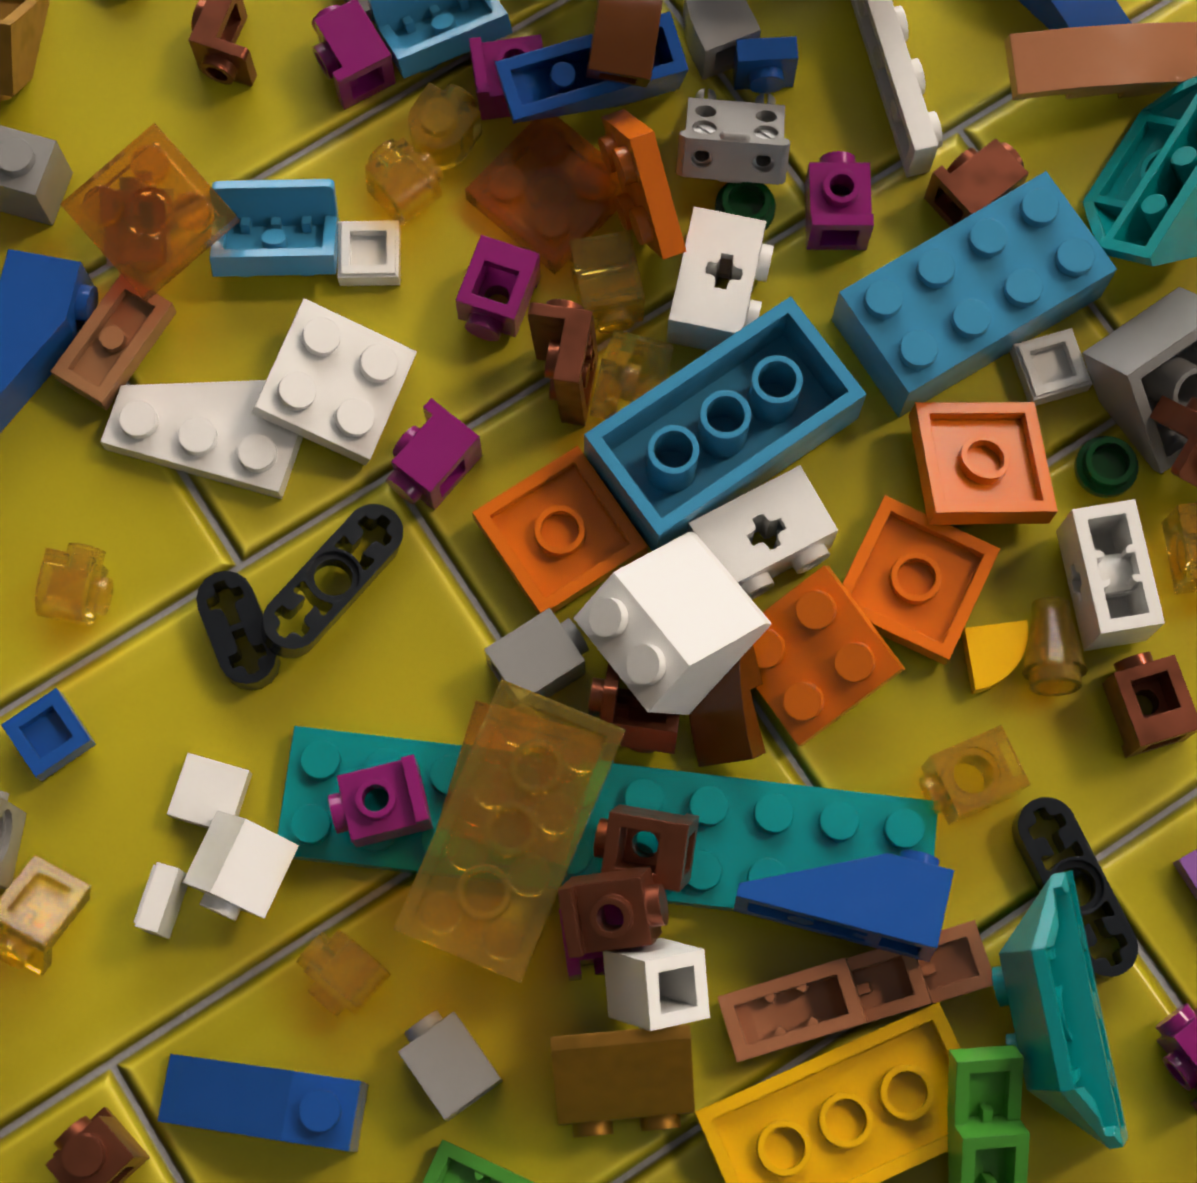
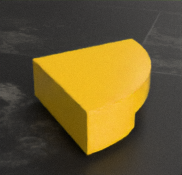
M1027 620L963 629L961 637L971 694L981 693L995 687L1015 669L1027 645Z

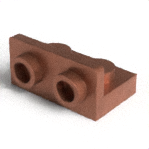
M551 299L546 304L531 302L527 316L536 358L546 361L545 378H551L549 399L557 401L562 423L585 426L599 358L593 311L584 310L578 303L565 299Z

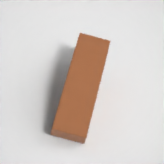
M1197 22L1129 23L1072 27L1009 34L1004 41L1012 100L1065 94L1066 99L1115 93H1118V98L1166 93L1179 83L1197 76Z
M973 920L941 930L937 950L929 962L875 949L740 989L717 998L736 1061L741 1062L994 985L992 970L976 922Z

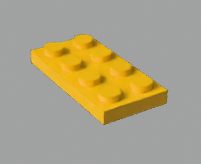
M937 1002L694 1112V1115L724 1183H880L948 1151L949 1050L961 1049L940 1003Z

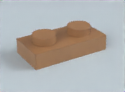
M121 273L52 368L51 374L61 384L107 411L116 399L120 386L126 385L177 313L173 303Z

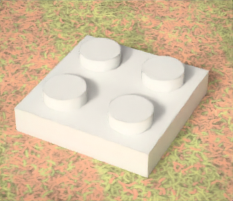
M303 298L251 413L366 466L374 453L417 351Z

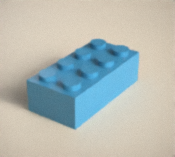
M1045 171L840 291L831 320L899 418L911 411L915 402L930 400L1011 351L1014 344L1032 339L1099 299L1117 268L1050 175Z
M790 296L585 433L584 455L650 549L654 551L687 533L689 522L759 487L856 421L867 394Z

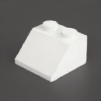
M687 532L614 571L574 617V620L647 712L689 715L772 625L704 542L693 532Z

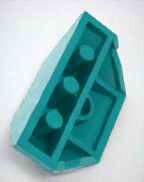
M1197 76L1179 83L1141 110L1082 201L1093 236L1107 256L1149 266H1158L1197 257Z
M1072 870L1055 873L1050 876L999 952L1001 966L992 967V979L998 1004L1000 1007L1010 1006L1015 1033L1006 1034V1045H1015L1024 1057L1023 1074L1026 1089L1107 1148L1124 1147L1129 1137Z

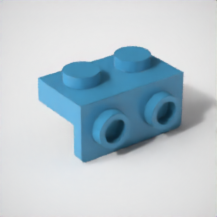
M367 0L377 32L391 53L392 61L404 79L417 73L430 71L440 63L469 52V38L481 37L482 42H489L513 33L508 13L499 0Z
M332 179L215 181L212 183L211 197L215 222L209 258L213 277L336 274L339 214L335 182Z

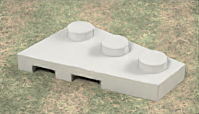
M252 380L121 385L100 443L105 450L282 499L303 437L251 413L266 381Z

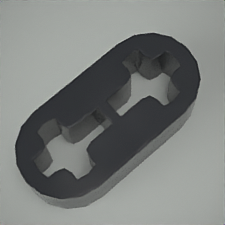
M221 571L212 574L200 585L196 601L219 665L230 682L240 689L250 691L262 689L275 679L279 672L281 661L280 656L272 653L262 640L261 624L264 613L258 598L247 579L240 574L231 571ZM227 588L230 589L234 596L244 595V598L235 602V608L241 622L232 626L221 609H211V607L220 602L218 592ZM247 636L249 643L257 653L266 651L267 654L258 659L260 670L253 674H249L243 666L234 668L233 665L242 659L237 639Z

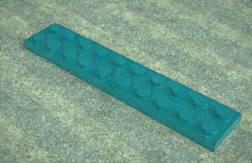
M294 726L277 835L299 845L293 857L296 860L558 890L573 876L601 873L603 859L594 857L596 829L600 818L608 819L609 811L619 804L680 815L687 813L699 815L691 879L680 892L665 890L667 903L733 911L738 886L742 882L885 853L899 856L902 850H915L934 856L939 801ZM414 754L420 768L434 829L358 848L352 843L349 831L337 834L328 801V795L340 792L337 776L401 760V757ZM382 789L372 790L365 797V807L371 811L382 810L388 803L389 795ZM646 831L638 833V847L645 853H655L658 849V841L655 835Z

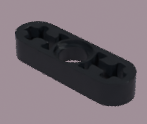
M368 504L355 510L267 605L261 624V636L264 644L272 653L283 658H297L307 654L395 558L403 538V525L393 510L380 504ZM361 526L369 531H372L377 526L384 528L386 532L383 542L386 546L377 541L373 542L363 552L359 563L352 553L360 545L364 532ZM325 566H337L348 574L351 586L343 594L336 596L327 595L316 586L314 575ZM299 591H302L308 602L314 606L304 618L301 629L304 636L301 637L299 634L292 632L284 638L278 634L281 622L278 616L281 615L283 618L290 620L303 608L305 597L297 594ZM319 610L326 612L327 614L321 615Z
M1041 797L1030 801L1016 814L1012 824V836L1039 892L1052 874L1065 870H1077L1083 873L1090 881L1092 892L1089 901L1085 905L1080 906L1082 917L1091 914L1102 906L1106 916L1095 920L1094 923L1104 939L1114 936L1120 946L1119 949L1112 953L1115 962L1113 966L1110 965L1106 958L1094 960L1090 954L1094 976L1096 979H1109L1125 973L1136 961L1138 955L1137 938L1073 812L1065 803L1055 798ZM1036 812H1039L1043 820L1055 818L1058 822L1060 829L1052 834V840L1058 852L1061 853L1071 846L1076 855L1061 860L1048 871L1042 860L1048 859L1055 854L1044 837L1034 840L1029 833V828L1036 823L1034 815ZM1088 923L1084 925L1088 947L1090 948L1097 943V938Z

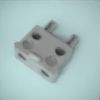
M705 88L697 92L696 98L688 97L686 128L679 132L676 164L677 175L690 178L714 179L730 183L751 182L775 185L785 183L790 140L784 138L785 105H777L775 98L769 93L767 104H764V93L756 97L755 103L716 100V94L711 89L708 92V99H704Z

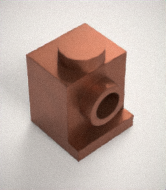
M995 138L979 152L973 147L967 149L951 163L947 170L942 165L932 173L924 199L951 227L1023 185L1029 173L1024 168V163L1018 152L1011 145L1005 142L1000 143Z
M1143 652L1113 664L1116 672L1106 679L1102 685L1124 742L1121 747L1125 758L1184 741L1197 732V712L1175 654L1154 661L1151 652ZM1136 695H1144L1151 701L1153 707L1151 714H1142Z
M619 804L609 811L608 819L600 818L596 829L594 857L603 859L601 873L651 866L654 885L662 884L665 890L680 892L691 879L699 815L687 813L680 815ZM646 831L655 835L658 841V849L655 853H645L638 847L637 836L639 832Z
M651 866L573 876L557 890L569 958L582 957L585 953L653 945L662 933L661 926L668 924L669 913L665 889L662 884L654 885ZM612 904L617 906L623 913V924H608L606 922L604 905Z
M103 1107L93 1118L89 1119L87 1116H84L66 1129L54 1143L58 1148L52 1154L54 1157L45 1165L60 1183H123L150 1157L107 1107Z

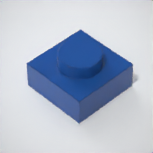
M797 36L736 39L732 68L734 90L750 89L755 93L766 94L776 92L783 87H793L799 59Z
M57 688L1 724L34 776L40 781L45 780L96 745L63 693Z

